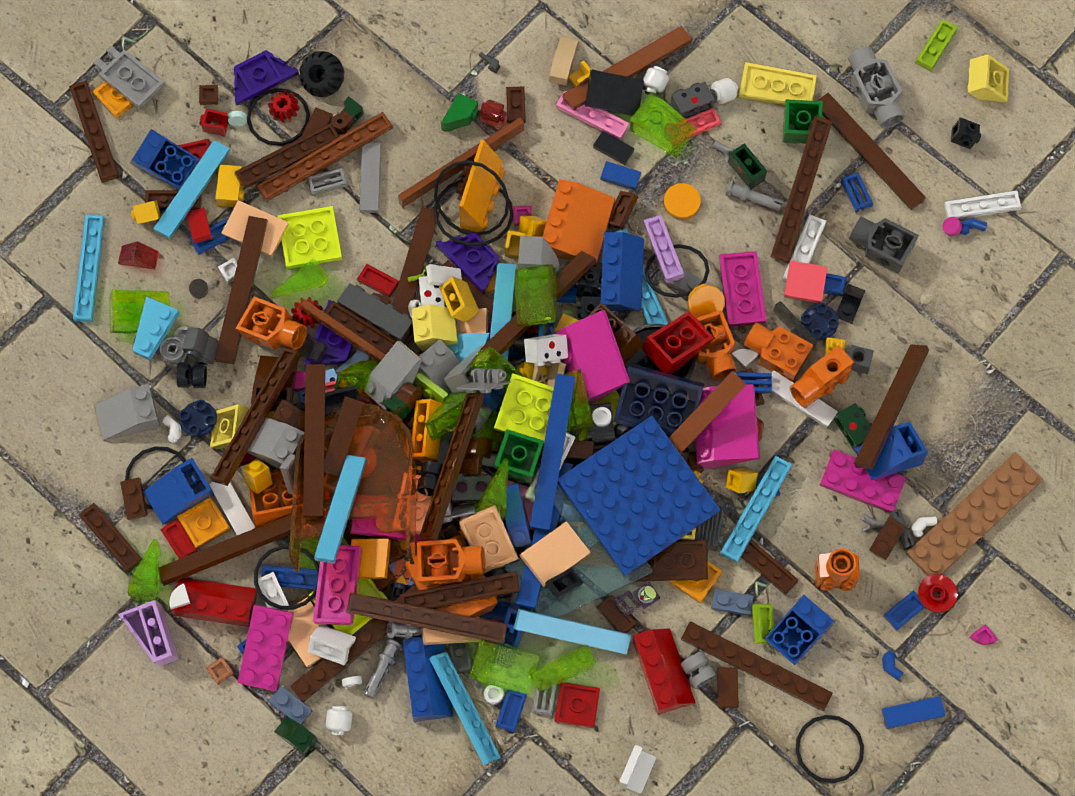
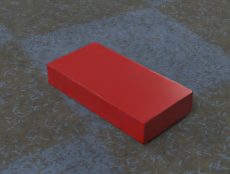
M205 208L189 211L187 218L194 244L212 239Z
M369 264L365 265L357 278L358 282L387 297L392 296L399 283L395 278Z
M177 519L160 529L179 559L198 552Z

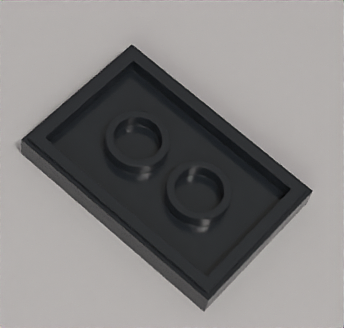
M592 69L589 75L585 107L638 117L644 80Z

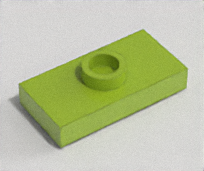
M419 372L415 377L414 386L418 385L423 388L422 394L426 399H432L447 406L448 393Z
M753 604L755 644H770L765 638L774 629L772 604Z

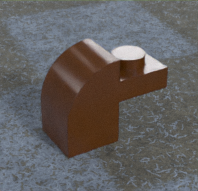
M487 437L470 438L460 474L481 475L483 459H490L492 439Z

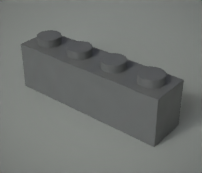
M349 283L337 300L339 305L396 341L404 343L413 330V321L409 315L397 312L394 306L382 303L379 297L374 294H367L359 285L354 286Z

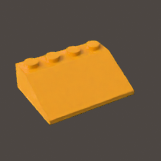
M480 140L474 162L484 164L496 172L500 179L503 180L505 174L503 161L484 140ZM472 165L459 205L460 228L475 233L482 232L484 228L487 229L490 219L487 217L489 212L493 211L495 205L493 198L494 195L498 196L500 190L499 182L494 175L479 166Z

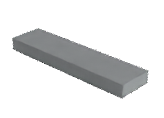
M369 142L362 146L360 213L379 212L380 142Z

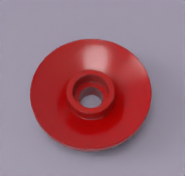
M932 574L921 581L918 588V597L926 609L941 613L948 611L954 606L957 600V588L954 582L947 576ZM937 592L940 595V597L935 598L933 596V593Z

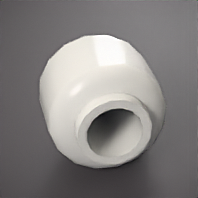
M657 66L649 68L643 79V85L646 87L645 91L653 95L656 92L662 93L669 80L667 71Z
M723 78L712 84L710 92L715 102L725 104L736 98L738 86L730 78Z
M332 706V709L327 710L325 727L328 730H332L331 734L344 735V732L351 729L352 712L348 710V707Z

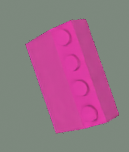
M605 310L572 323L555 333L566 335L568 358L562 360L566 364L568 376L575 377L573 391L578 405L595 403L630 382Z
M753 384L746 385L695 439L698 465L705 469H712L760 459L755 389ZM717 386L703 388L699 405Z

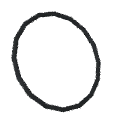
M470 160L453 162L441 171L435 182L434 199L438 212L447 224L459 232L465 234L475 233L459 228L450 222L443 213L437 197L438 183L444 173L456 165L471 164L482 167L494 175L502 186L506 199L505 214L499 224L488 231L476 232L478 236L492 233L502 226L508 215L510 200L505 184L496 172L482 163Z
M461 179V180H459V181H457V182H454V183L448 185V186L438 195V200H439V202H440L441 197H442L451 187H454V186L458 185L459 182L462 183L463 179ZM500 188L499 192L505 197L503 190ZM510 200V218L507 227L497 237L488 241L469 243L454 238L444 230L438 220L436 203L434 206L435 222L441 232L454 242L467 246H482L499 240L509 230L514 214Z

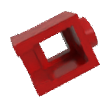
M206 109L204 115H201L199 123L202 126L203 132L225 137L229 124L228 113ZM211 122L219 123V125H212Z

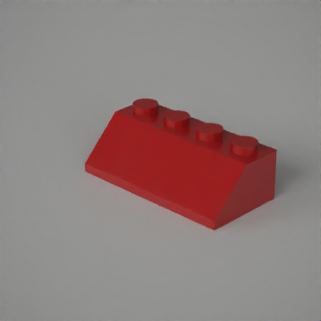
M183 578L178 581L175 589L181 584H185L190 604L170 609L173 616L244 627L250 626L253 606L256 603L258 593L256 588L191 578Z
M652 629L633 635V644L657 715L695 704L696 702L686 673L681 666L682 661L671 629Z

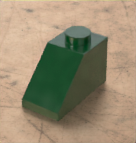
M288 716L285 717L274 731V733L304 756L318 742L314 734Z

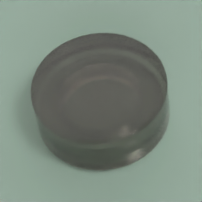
M195 279L190 283L189 291L194 298L201 299L208 294V285L204 280Z

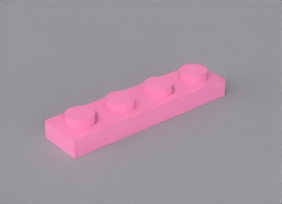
M562 96L556 104L557 109L600 131L608 133L620 141L629 127L628 122L609 112L585 107V104L572 110Z

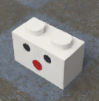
M427 276L419 277L421 305L431 304L447 307L439 289L441 286L429 284Z
M552 334L524 339L526 362L534 363V366L546 365L545 362L547 361L549 363H560V359L568 358L566 335Z

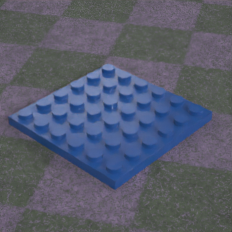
M650 416L559 477L557 482L624 577L721 511L653 416Z

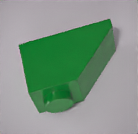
M458 93L441 122L442 131L446 132L470 125L472 120H476L479 115L478 102Z

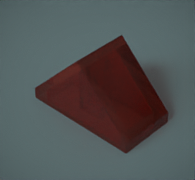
M138 241L129 243L121 247L118 264L155 270L159 251Z

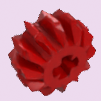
M284 90L282 95L277 92V97H271L272 102L268 103L269 113L276 121L280 119L284 123L285 119H288L291 122V116L297 117L296 111L300 110L299 105H297L299 101L297 98H294L293 93L287 94Z
M308 297L307 301L321 311L323 310L322 306L318 305L317 300L312 302L311 298ZM294 303L295 308L291 309L293 321L305 325L306 328L310 325L312 329L314 328V323L320 324L301 310V303Z

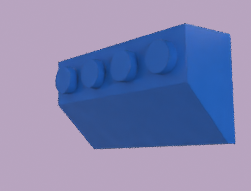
M604 232L600 303L610 311H641L644 238L624 232Z
M423 637L403 639L413 721L419 722L453 717L452 703L429 659L434 655L445 652L444 644L424 645Z

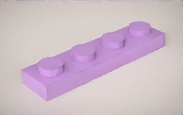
M659 215L643 220L666 283L684 278V272L662 216Z

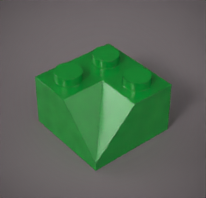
M785 100L783 120L784 143L806 144L814 117L822 118L823 101Z
M506 429L494 466L513 478L532 483L543 451L544 441Z

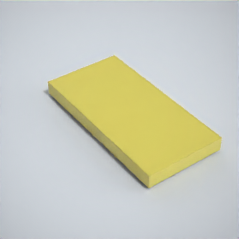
M745 62L738 97L785 106L786 99L813 101L817 75Z

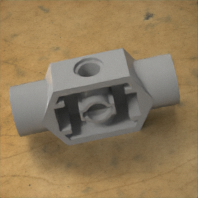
M862 47L851 53L848 57L854 71L851 84L865 113L875 114L883 129L900 123L905 117L898 104L902 89L888 61L876 59L871 47Z

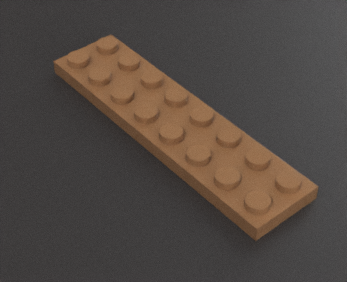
M1015 452L923 536L916 545L910 548L906 555L927 576L943 574L1040 484L1043 478Z

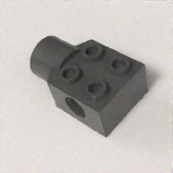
M861 216L853 228L849 240L865 248L866 258L899 274L919 235L886 218L875 224Z

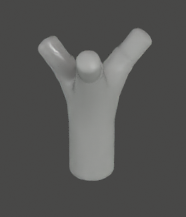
M715 141L713 144V148L724 153L727 161L730 152L735 150V148H730L718 141Z
M863 514V517H861L863 522L869 524L863 529L864 532L871 528H882L886 522L870 518L866 514Z

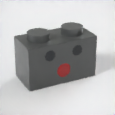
M706 82L694 83L687 89L675 91L671 97V104L681 121L713 108L714 98Z

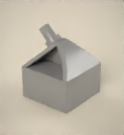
M520 236L517 289L541 290L553 275H557L562 270L559 260L543 237Z

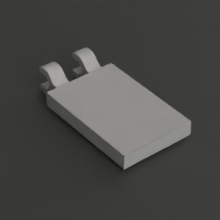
M113 46L106 49L107 56L112 60L108 65L100 58L93 62L96 65L94 68L100 72L99 77L139 110L165 85L162 79L127 51L123 50L119 53Z

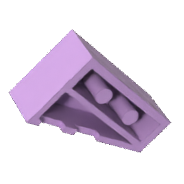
M153 600L118 614L154 663L163 666L179 659L162 604Z

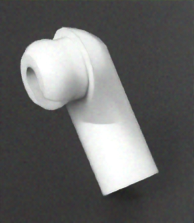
M936 516L918 518L912 525L913 536L921 537L926 527L937 525Z

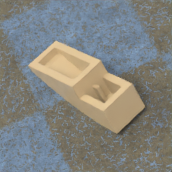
M560 37L549 75L550 83L567 86L579 40Z

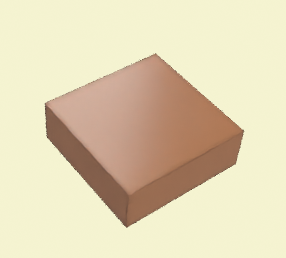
M223 657L206 667L217 685L234 674Z

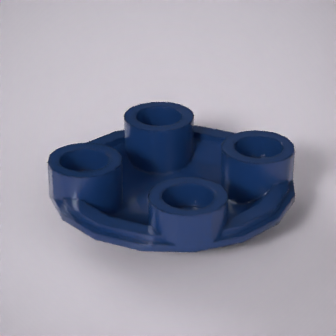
M825 303L809 307L801 316V327L804 333L809 338L815 340L830 338L836 332L839 325L836 312Z
M200 399L188 404L179 412V423L181 429L187 435L202 437L214 429L217 423V414L209 403Z

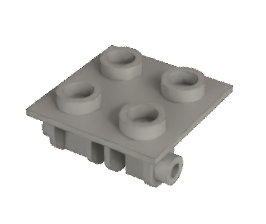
M475 368L471 371L473 382L456 387V389L464 390L465 393L480 390V393L484 394L492 392L491 389H502L503 385L509 384L511 381H505L506 372L502 369Z
M450 501L443 523L450 522L455 517H461L462 519L474 514L476 504L471 503L452 507Z

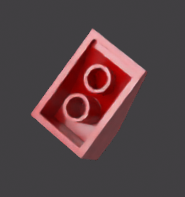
M688 311L649 335L642 350L662 372L672 374L707 346L714 337Z

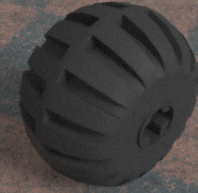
M317 51L308 55L303 60L299 69V78L303 88L316 97H328L339 90L344 81L342 63L335 55L329 52ZM322 71H325V78L320 77Z

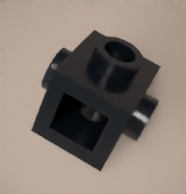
M960 117L952 127L950 142L971 149L975 143L980 141V124Z
M589 269L575 283L574 288L578 289L576 296L595 297L596 293L600 294L601 282H599L601 271Z
M581 297V307H577V318H586L600 304V297Z

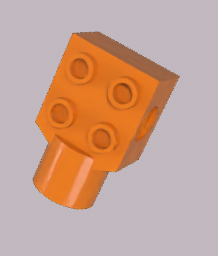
M253 297L236 327V330L244 339L272 350H276L281 345L298 350L305 342L307 335L306 326L293 321V318L285 308L257 297Z
M722 310L696 318L714 337L707 346L695 355L697 362L706 364L712 380H721L726 378L732 371L736 372L737 369L731 353L734 351L735 342Z
M757 322L750 330L743 344L745 347L760 354L759 365L771 372L775 370L792 382H794L813 348V344L781 326L772 331Z
M838 345L810 366L804 375L789 387L793 398L799 405L807 408L824 394H830L835 389V385L838 383L841 385L849 379L848 375L852 372L851 368L854 361Z
M457 539L417 542L418 582L422 585L460 583L465 575L485 573L486 562L483 546L463 547Z
M844 548L836 549L832 553L819 554L815 563V588H820L823 591H829L832 588L850 591L852 588H855L860 578L859 555H855L850 550Z

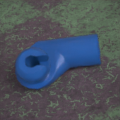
M975 218L961 222L962 230L960 233L967 235L969 229L972 228L985 231L987 222Z
M887 651L882 657L883 669L893 678L899 680L903 672L895 667L896 655L892 651Z

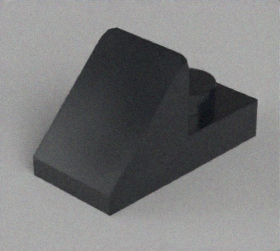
M850 284L847 285L836 312L838 319L853 323L866 290Z
M572 568L545 582L547 588L559 603L567 594L580 588L584 583Z

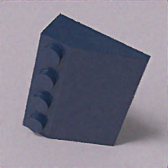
M630 363L627 369L630 382L622 388L613 422L634 428L650 416H653L667 437H670L699 406L704 383Z

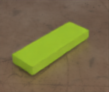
M942 19L915 63L931 72L958 27Z

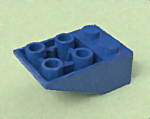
M151 129L130 164L180 190L199 158Z
M911 422L893 426L874 468L865 469L871 480L923 464L928 451ZM863 444L854 449L857 455Z
M193 458L176 466L143 491L162 525L205 499L214 496Z
M803 595L768 634L765 640L793 665H796L834 624V620L808 597Z

